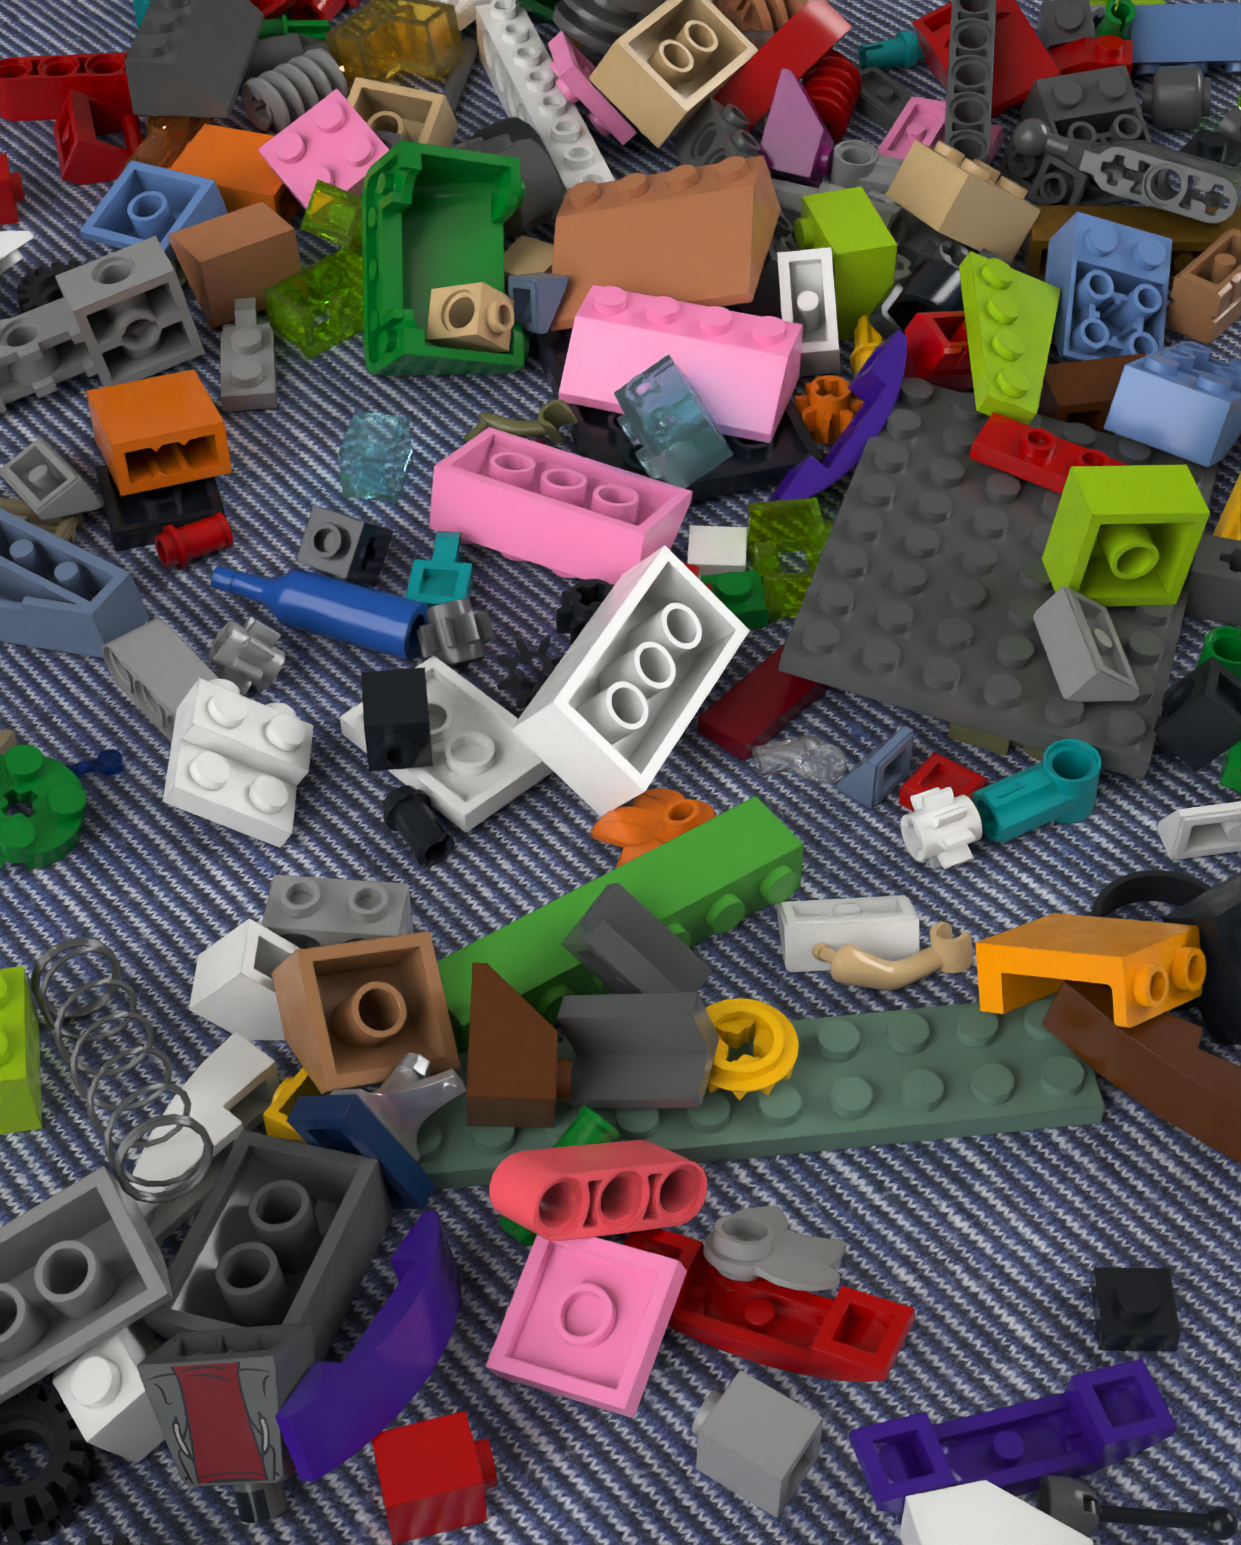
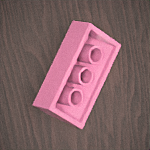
M592 285L575 316L559 389V399L564 400L566 403L771 443L800 378L803 324L783 321L773 316L761 317L729 311L720 306L708 307L676 301L667 296L655 297L628 292L613 286L602 287Z
M488 427L434 466L429 528L436 531L461 532L462 544H478L499 551L503 557L509 560L529 561L550 568L554 574L560 577L580 578L583 580L600 579L608 582L610 585H615L622 574L665 545L671 550L691 503L693 491Z

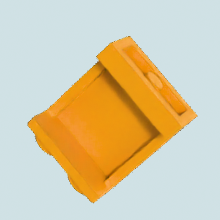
M1052 913L975 942L980 1011L1008 1013L1057 992L1063 980H1073L1109 985L1112 989L1115 1025L1131 1028L1201 996L1202 984L1206 976V959L1204 953L1200 950L1199 926Z

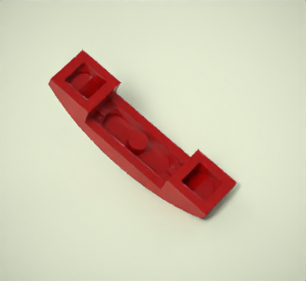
M810 0L748 60L712 99L724 107L727 104H733L748 117L750 121L748 128L751 132L757 123L770 111L782 68L791 70L800 80L852 29V26L826 0Z
M664 1229L629 1232L623 1243L625 1246L679 1260L687 1270L668 1327L724 1352L772 1368L830 1380L853 1382L886 1381L916 1318L915 1310L912 1307L845 1286H841L835 1300L807 1291L782 1287L761 1277L745 1282L728 1279L722 1276L717 1268L705 1259L702 1241Z

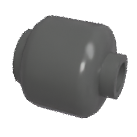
M1162 66L1155 71L1153 84H1143L1142 113H1151L1152 124L1158 130H1193L1200 125L1202 117H1210L1211 78H1204V73L1198 66Z

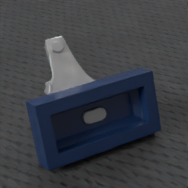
M409 1052L407 1055H403L392 1074L377 1092L369 1093L362 1089L333 1090L330 1095L299 1096L286 1121L309 1145L378 1159L393 1209H424L435 1184L417 1162L421 1157L417 1147L418 1130L426 1118L450 1100L464 1093L466 1088L462 1079L453 1069L430 1077L433 1069L430 1064L431 1062L421 1054Z

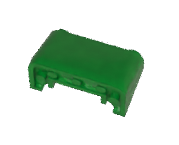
M400 140L368 169L362 188L364 359L367 371L370 374L384 376L510 374L524 367L529 351V340L527 334L523 332L520 323L514 320L511 330L508 352L491 353L437 347L426 341L431 289L484 282L505 294L503 222L513 215L515 209H520L524 202L526 188L524 179L520 177V158Z

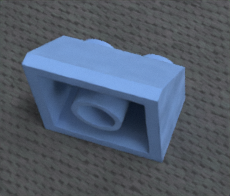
M131 160L80 229L79 233L82 239L120 249L156 236L168 259L178 260L168 240L170 233L227 214L228 211L215 180Z

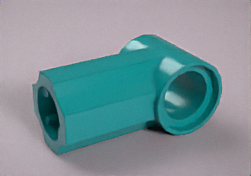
M1079 739L1055 741L1047 747L1043 754L1042 762L973 792L972 802L979 813L984 834L991 842L997 840L1002 844L1053 820L1070 824L1085 820L1092 814L1096 803L1101 771V757L1098 751L1089 743Z

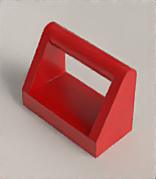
M69 88L53 127L62 180L78 185L113 181L118 179L131 160L149 164L139 116L134 115L132 109ZM123 132L126 149L98 141L96 136Z

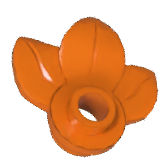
M655 788L646 790L644 793L633 798V806H621L608 811L594 824L590 834L594 840L623 847L616 868L709 821L716 817L712 806L706 802L685 799L680 792L675 790Z

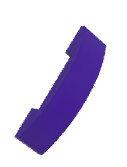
M897 330L873 350L847 387L862 399L864 403L824 458L823 464L810 455L794 466L785 475L761 509L760 513L767 519L785 514L799 507L835 483L860 460L868 438L878 437L888 420V415L893 410L904 375L907 336L901 331Z
M424 1211L390 1257L399 1284L343 1363L315 1361L275 1415L301 1481H317L340 1466L375 1438L417 1394L441 1358L458 1317L461 1302V1282L456 1262L437 1211Z
M1138 1359L1073 1375L1064 1393L935 1425L931 1424L927 1413L922 1412L851 1430L849 1440L878 1511L903 1512L906 1496L987 1480L1017 1497L1037 1491L1043 1475L1068 1476L1076 1479L1122 1461L1173 1436L1177 1425L1143 1359Z

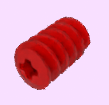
M832 49L802 77L801 83L834 141L833 145L842 140L847 132L851 115L854 112L858 96L861 92L862 78L858 69L844 54Z

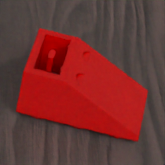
M996 0L991 119L1000 116L1006 108L1025 99L1036 79L1061 76L1059 69L1015 0ZM952 1L911 22L929 71L945 89H947Z

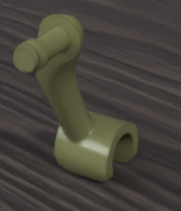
M560 399L552 400L545 404L539 411L538 420H513L493 413L482 412L477 415L480 421L469 433L467 432L464 435L463 441L467 443L490 427L519 437L549 435L555 444H559L563 441V437L558 432L559 428L566 423L577 425L579 420L567 403Z

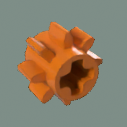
M834 375L820 376L811 383L805 384V395L795 396V407L812 439L817 443L835 444L864 403L863 400L855 399L856 395L847 388L850 384L844 378Z

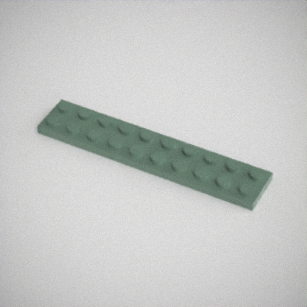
M1050 995L1005 1014L980 1011V1002L791 1020L790 1022L798 1037V1057L790 1080H780L777 1082L769 1096L757 1090L747 1092L739 1101L732 1091L720 1088L710 1094L707 1087L703 1103L697 1108L591 1110L601 1116L621 1134L613 1142L647 1140L699 1164L1097 1124L1102 1121L1105 1105L1094 1069L1042 1025L1044 1016L1055 995ZM753 1036L749 1043L745 1042L738 1049L729 1046L728 1061H737L743 1054L753 1057L755 1036ZM570 1042L557 1043V1058H571L572 1068L576 1054ZM459 1052L461 1069L456 1071V1073L462 1079L467 1089L468 1052ZM465 1091L444 1104L424 1120L417 1134V1147L421 1156L417 1162L435 1184L433 1190L490 1185L496 1168L509 1155L520 1151L553 1148L578 1116L580 1109H571L567 1103L556 1102L554 1128L467 1126Z

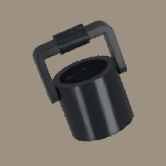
M928 260L918 264L903 285L898 281L886 291L870 313V324L886 340L897 330L905 335L904 330L917 313L964 311L959 270L953 265L940 260Z

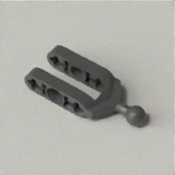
M1030 117L1021 121L1013 132V144L1019 154L1026 158H1036L1044 153L1065 158V161L1078 170L1089 173L1102 190L1120 197L1214 224L1229 219L1241 207V169L1143 140L1096 142L1070 139L1051 133L1046 122L1039 118ZM1144 163L1151 165L1147 171L1144 170ZM1129 169L1139 171L1133 177L1128 175ZM1171 170L1175 171L1180 177L1181 189L1179 192L1170 185L1169 173ZM1157 174H1158L1157 185H1154V184H1155V178H1156V176H1157ZM1217 185L1224 187L1223 194L1213 191ZM1201 191H1205V199L1198 197ZM1224 197L1230 199L1229 206L1223 204ZM1210 207H1220L1215 213L1209 211Z

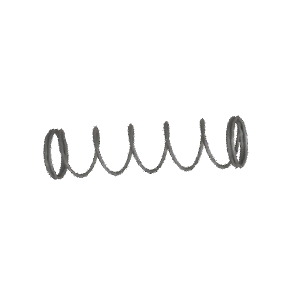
M86 937L64 940L50 947L38 959L31 974V990L47 1024L55 1030V1043L62 1058L71 1065V1079L78 1093L87 1100V1114L93 1127L104 1137L105 1154L122 1190L136 1201L152 1204L174 1201L190 1193L205 1179L213 1163L214 1145L206 1128L190 1117L192 1103L187 1092L175 1084H169L172 1076V1064L168 1055L157 1048H152L155 1032L150 1021L136 1013L137 997L133 988L120 980L121 967L113 950L101 941ZM84 947L72 950L68 954L58 959L50 968V970L45 974L43 983L40 988V976L46 964L49 961H51L57 954L65 950H68L70 948ZM88 952L102 954L110 960L112 964V979L104 978L88 982L74 991L61 1008L54 1007L47 1002L46 991L50 979L61 964L73 956ZM104 984L109 985L106 992L97 1001L83 1008L67 1010L76 997L88 989ZM118 987L127 992L130 999L129 1012L122 1011L104 1016L90 1025L82 1036L65 1031L62 1028L64 1018L86 1017L102 1009L114 997ZM52 1016L57 1017L56 1022L53 1020ZM118 1018H125L121 1024L111 1031L90 1036L95 1029L104 1023ZM131 1019H135L144 1025L148 1034L145 1047L139 1046L124 1050L106 1061L101 1069H93L77 1061L84 1042L99 1041L114 1036L125 1028ZM62 1036L77 1041L72 1056L69 1055L62 1041ZM141 1053L129 1064L109 1069L110 1066L123 1057ZM148 1053L162 1060L166 1069L162 1083L141 1087L124 1098L119 1105H111L94 1097L99 1080L103 1075H115L130 1070L144 1060ZM78 1070L94 1075L89 1091L85 1090L78 1076ZM158 1089L145 1100L127 1105L141 1094ZM164 1090H171L181 1097L184 1104L183 1115L155 1116L137 1125L123 1139L112 1135L117 1117L122 1111H130L148 1105L163 1094ZM95 1106L114 1111L110 1116L106 1129L100 1124L95 1113ZM177 1125L163 1137L147 1142H136L143 1134L157 1127ZM183 1126L191 1128L203 1140L204 1147L201 1158L193 1168L181 1176L165 1181H147L131 1175L124 1169V1159L130 1148H148L166 1142L180 1132ZM112 1143L119 1145L115 1155L112 1151ZM189 1178L184 1184L170 1191L157 1193L138 1190L127 1182L129 1181L144 1187H166Z

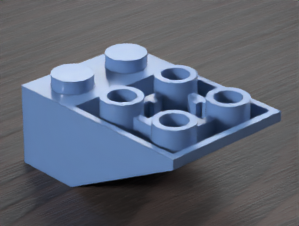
M1078 211L1049 239L1045 282L1061 289L1053 328L1059 358L1076 362L1142 353L1147 356V354L1163 349L1173 239Z
M1180 341L1179 345L1174 344L1164 347L1160 351L1147 354L1145 357L1125 364L1103 429L1209 468L1225 458L1241 435V359H1231L1228 364L1209 357L1211 349L1190 341Z

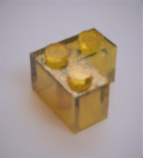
M372 0L325 34L329 52L339 65L348 88H352L356 77L386 83L401 71L422 75L426 79L440 78L446 75L452 66L465 57L454 5L430 0Z

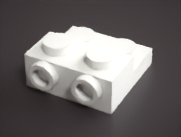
M199 678L176 710L163 802L281 848L293 831L297 785L309 772L313 725L297 719L295 711L286 704L269 703L264 705L240 695L239 688L229 680L212 679L206 681Z

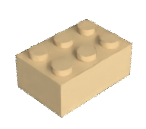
M667 0L619 37L588 79L657 148H660L689 122L709 97L713 98L758 49L709 0Z

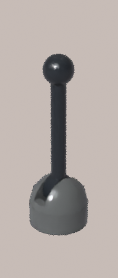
M1043 1475L1038 1488L1036 1508L1088 1538L1093 1535L1099 1522L1206 1530L1211 1537L1217 1540L1230 1539L1236 1533L1238 1527L1235 1514L1230 1509L1222 1506L1214 1507L1206 1514L1100 1505L1096 1493L1085 1482L1068 1476Z

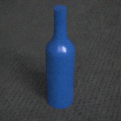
M217 566L211 577L212 588L263 603L270 608L279 622L287 627L412 661L418 656L421 647L416 630H419V627L429 624L426 610L429 608L426 603L304 570H292L279 577L267 578Z

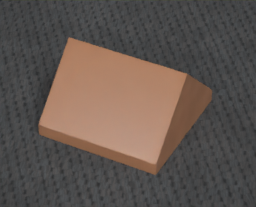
M263 201L168 235V240L212 331L222 328L223 324L235 323V299L256 297V312L260 314L301 299L306 295L295 228Z

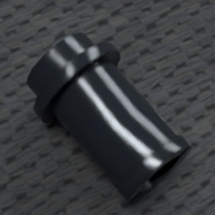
M411 785L400 786L390 792L383 802L384 822L389 829L399 831L420 865L425 864L426 867L437 865L451 854L455 842L430 810L432 802L428 794Z

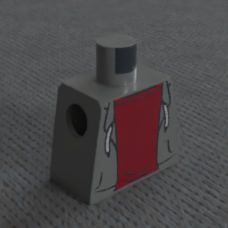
M311 1323L178 1332L137 1365L141 1381L181 1480L191 1487L232 1485L240 1520L245 1523H258L272 1519L282 1514L288 1507L282 1481L288 1479L296 1471L275 1415L315 1362Z

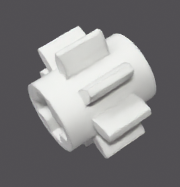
M939 787L911 796L910 800L915 811L901 818L902 837L911 856L919 862L929 859L931 868L935 869L942 866L944 870L972 860L973 857L968 844L981 839L982 823L971 799L966 795L954 797L951 787L941 790Z

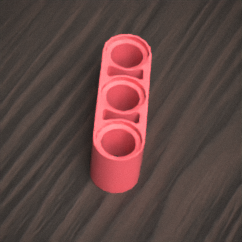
M640 1139L520 1151L509 1155L500 1162L492 1175L489 1186L490 1201L494 1210L549 1241H566L679 1226L688 1223L698 1214L704 1204L708 1191L705 1172L696 1162L653 1142Z

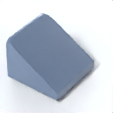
M537 272L509 276V297L515 300L514 320L520 323L523 331L538 334L548 332L566 290L568 275Z
M905 725L875 747L837 782V789L870 809L877 806L909 775L914 736L913 729Z

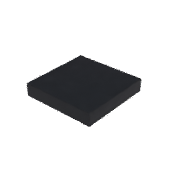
M101 465L95 467L115 552L155 544V535L163 533V527L169 524L178 528L211 517L218 512H221L226 518L215 477L121 496L108 466Z

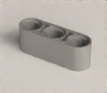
M155 618L102 646L105 664L114 681L171 743L177 707L199 678L206 681L219 679L171 628L159 618Z

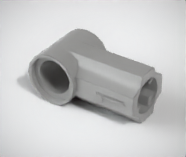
M861 140L843 141L834 148L830 184L846 189L862 186L866 194L874 190L877 192L881 191L884 194L888 191L904 159L878 155V151L874 146Z

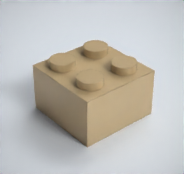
M915 139L885 195L937 232L980 252L985 248L1012 262L1041 211L1024 199L1028 190L1004 176H1001L997 182L1001 172L976 158L973 161L965 158L962 163L965 154L938 140L935 147L932 148Z

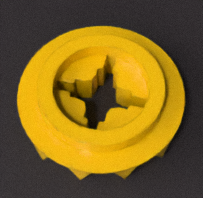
M744 998L727 999L706 1007L719 1036L707 1084L710 1094L721 1088L732 1091L739 1101L747 1092L760 1090L769 1096L777 1082L780 1080H790L798 1057L799 1044L797 1033L792 1023L783 1013L766 1003ZM753 1036H755L753 1057L743 1054L737 1061H728L729 1046L738 1049L745 1042L749 1043Z

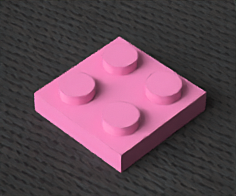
M563 31L559 32L548 43L553 58L550 66L559 77L555 81L556 85L570 102L575 104L580 100L590 110L587 117L602 136L606 138L612 134L624 145L637 134L635 125L588 79L596 66Z
M335 89L261 146L258 151L307 213L320 226L362 193L368 169L387 153L389 149L340 91Z
M536 1235L485 1367L497 1377L634 1419L687 1270L679 1260L596 1237L549 1241Z

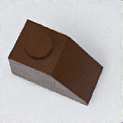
M472 963L466 1089L467 1126L554 1128L556 1102L570 1103L571 1058H557L558 1031L488 963Z

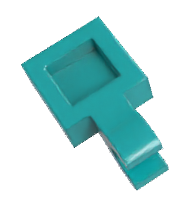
M438 531L435 538L432 560L414 559L405 598L426 603L428 608L454 600L470 599L474 580L472 563H463V554L459 553L461 532Z

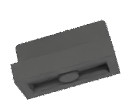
M619 883L608 884L561 943L563 947L615 994L698 992L711 974L710 967Z
M698 992L569 995L563 997L557 1019L576 1054L571 1068L570 1103H567L569 1108L581 1109L583 1105L590 1109L697 1108L702 1105L719 1036Z

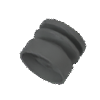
M562 0L556 4L552 17L559 29L573 40L605 55L619 37L667 0Z

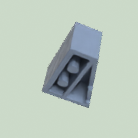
M0 508V642L103 658V644L148 621L149 616L130 572Z

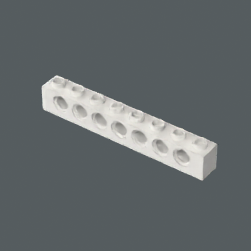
M493 0L490 4L475 6L478 57L507 116L518 117L528 123L543 141L560 181L562 202L568 188H572L581 182L594 181L596 183L615 181L576 105L570 102L556 85L555 81L559 77L550 66L552 60L526 10L515 4L516 0Z

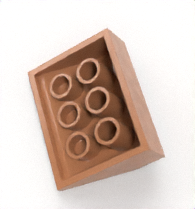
M764 155L751 158L733 156L716 164L698 167L686 164L677 166L668 172L650 175L633 173L620 180L603 183L585 181L572 188H568L556 216L552 273L568 275V284L550 325L551 331L573 328L575 316L592 285L602 287L613 286L624 291L655 297L667 296L676 301L708 307L752 302L781 211Z

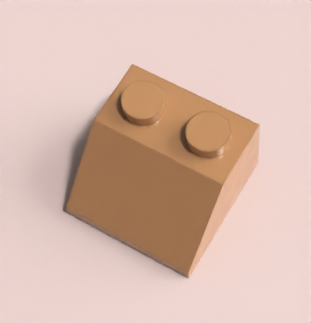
M430 931L295 950L271 972L285 1041L322 1095L329 1094L333 1090L358 1089L381 1085L392 1074L403 1055H407L409 1052L421 1054L431 1062L430 1064L433 1069L430 1076L449 1069H453L455 1072L461 1069Z

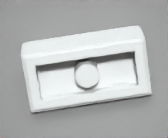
M1241 801L1177 809L1159 821L1157 830L1169 859L1179 860L1241 851Z
M905 895L789 901L777 904L783 960L789 972L831 970L830 963L816 959L812 953L814 946L820 943L828 945L830 949L836 952L846 944H853L867 953L888 961L904 959L919 952V918L909 898Z

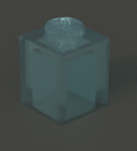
M354 412L338 452L343 497L398 503L413 462L409 417Z

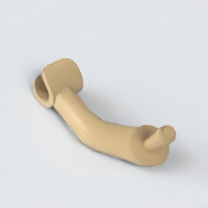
M942 921L930 929L931 947L896 961L879 958L857 948L853 944H846L836 952L830 949L828 945L820 943L816 944L812 950L816 959L831 964V976L836 982L877 990H897L937 971L944 973L963 972L969 969L973 963L971 933L964 931L959 937L953 939L951 925Z

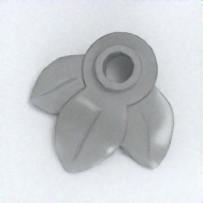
M764 1206L743 1209L732 1215L719 1218L715 1222L714 1231L705 1238L703 1254L705 1259L712 1266L716 1267L722 1276L731 1280L745 1282L761 1277L773 1284L794 1290L821 1291L839 1285L841 1276L835 1269L844 1255L846 1242L841 1239L808 1236L788 1230V1220L780 1207Z

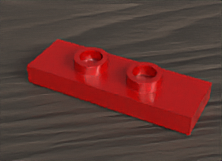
M995 412L992 413L973 441L969 458L1059 494L1063 493L1071 466L1128 465L1108 457L1099 450L1084 448L1056 437L1045 429L1033 428Z

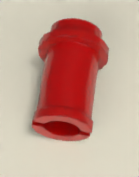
M218 512L211 517L178 528L171 524L163 527V533L155 535L154 542L163 565L166 568L176 566L177 569L181 570L186 568L188 561L222 548L232 547L233 536L225 516Z

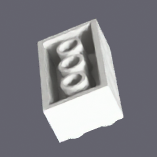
M664 545L622 574L511 728V731L602 817L608 811L616 809L646 791L750 630Z

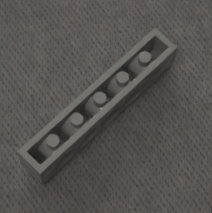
M709 97L673 140L681 165L689 164L698 167L716 164L733 156H742L744 158L760 156L758 151L761 148L750 133L748 117L733 104H727L724 107ZM776 192L777 199L780 205L782 203V199ZM782 210L778 217L752 302L733 305L746 314L780 318L782 315L777 253L800 250L791 234L793 227L784 217Z

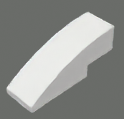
M236 1031L203 1061L181 1088L187 1092L192 1103L190 1117L206 1128L214 1145L213 1163L205 1179L190 1193L174 1201L156 1204L136 1201L158 1245L202 1207L242 1130L251 1132L264 1120L263 1113L271 1105L273 1095L280 1085L276 1062ZM176 1094L163 1115H183L184 1104L179 1095ZM177 1125L161 1126L153 1129L148 1141L163 1137ZM183 1126L180 1132L166 1142L144 1148L132 1175L147 1181H165L183 1175L193 1168L202 1156L204 1143L201 1136L191 1128ZM189 1178L166 1187H144L132 1182L129 1184L141 1191L157 1193L170 1191L184 1184Z

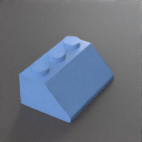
M1241 3L1134 5L1136 15L1129 30L1130 40H1133L1132 68H1134V76H1154L1155 71L1162 66H1198L1204 74L1208 73V66H1225V74H1241Z

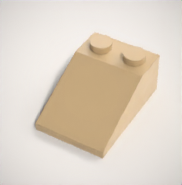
M356 77L347 99L374 132L388 131L394 134H401L404 141L451 148L459 127L447 98L443 94ZM336 214L362 221V214Z

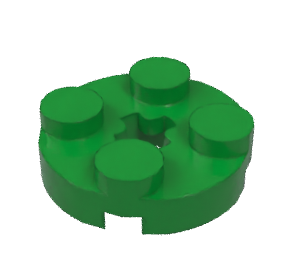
M26 744L11 747L6 754H0V868L4 869V862L14 864L26 863V870L40 869L58 862L76 847L83 832V822L86 816V795L83 786L68 767L51 757L43 756L42 752L35 746ZM27 803L32 805L34 815L27 818L21 813H16L10 817L6 813L12 804Z

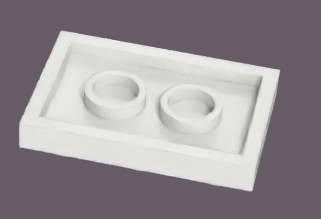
M433 655L415 667H425L433 766L388 771L405 785H411L416 789L425 791L430 797L431 805L467 833L551 774L553 770L511 731V728L518 720L517 717ZM363 702L340 716L342 734L367 754Z

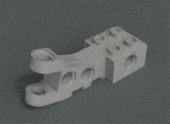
M156 236L56 275L55 278L62 292V298L18 316L0 320V414L7 411L5 404L32 393H36L37 398L48 395L58 390L56 387L57 383L86 372L88 378L97 374L102 386L107 387L144 379L205 354L175 269Z

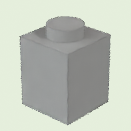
M740 1370L724 1394L714 1390L708 1395L695 1417L692 1433L697 1435L696 1469L774 1517L779 1518L819 1457L823 1417Z

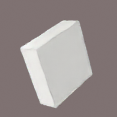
M690 525L687 563L700 567L699 580H701V575L746 571L747 527Z

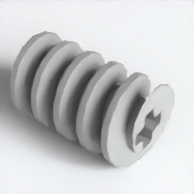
M318 48L310 49L302 56H296L285 64H279L272 71L263 72L258 78L247 80L242 86L241 95L246 114L255 127L262 131H267L271 128L275 132L280 133L335 89H338L347 99L348 88L345 77L335 58L329 51Z

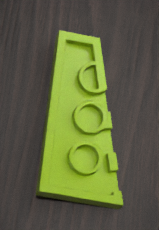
M970 251L959 265L976 411L988 416L995 412L1029 425L1038 411L1061 289L1012 269L1000 259H988Z

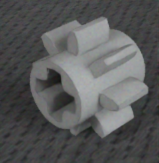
M248 617L243 627L234 621L228 622L214 640L208 656L209 661L220 666L215 675L219 679L233 682L239 688L242 695H246L251 685L261 691L267 689L277 677L285 660V652L274 646L281 634L252 617Z

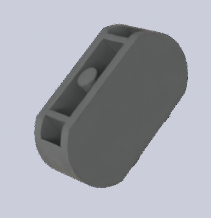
M502 134L485 141L483 137L473 138L454 147L456 149L520 158V177L525 182V198L521 208L515 209L513 215L503 222L504 237L520 236L528 230L556 219L562 204L560 181L550 158L533 139L511 141L509 134Z

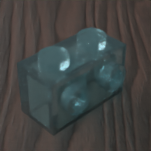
M669 354L644 372L633 377L627 384L614 392L624 412L623 415L617 418V421L635 446L642 445V448L635 452V454L652 479L657 480L663 476L669 484L685 489L734 455L695 386Z

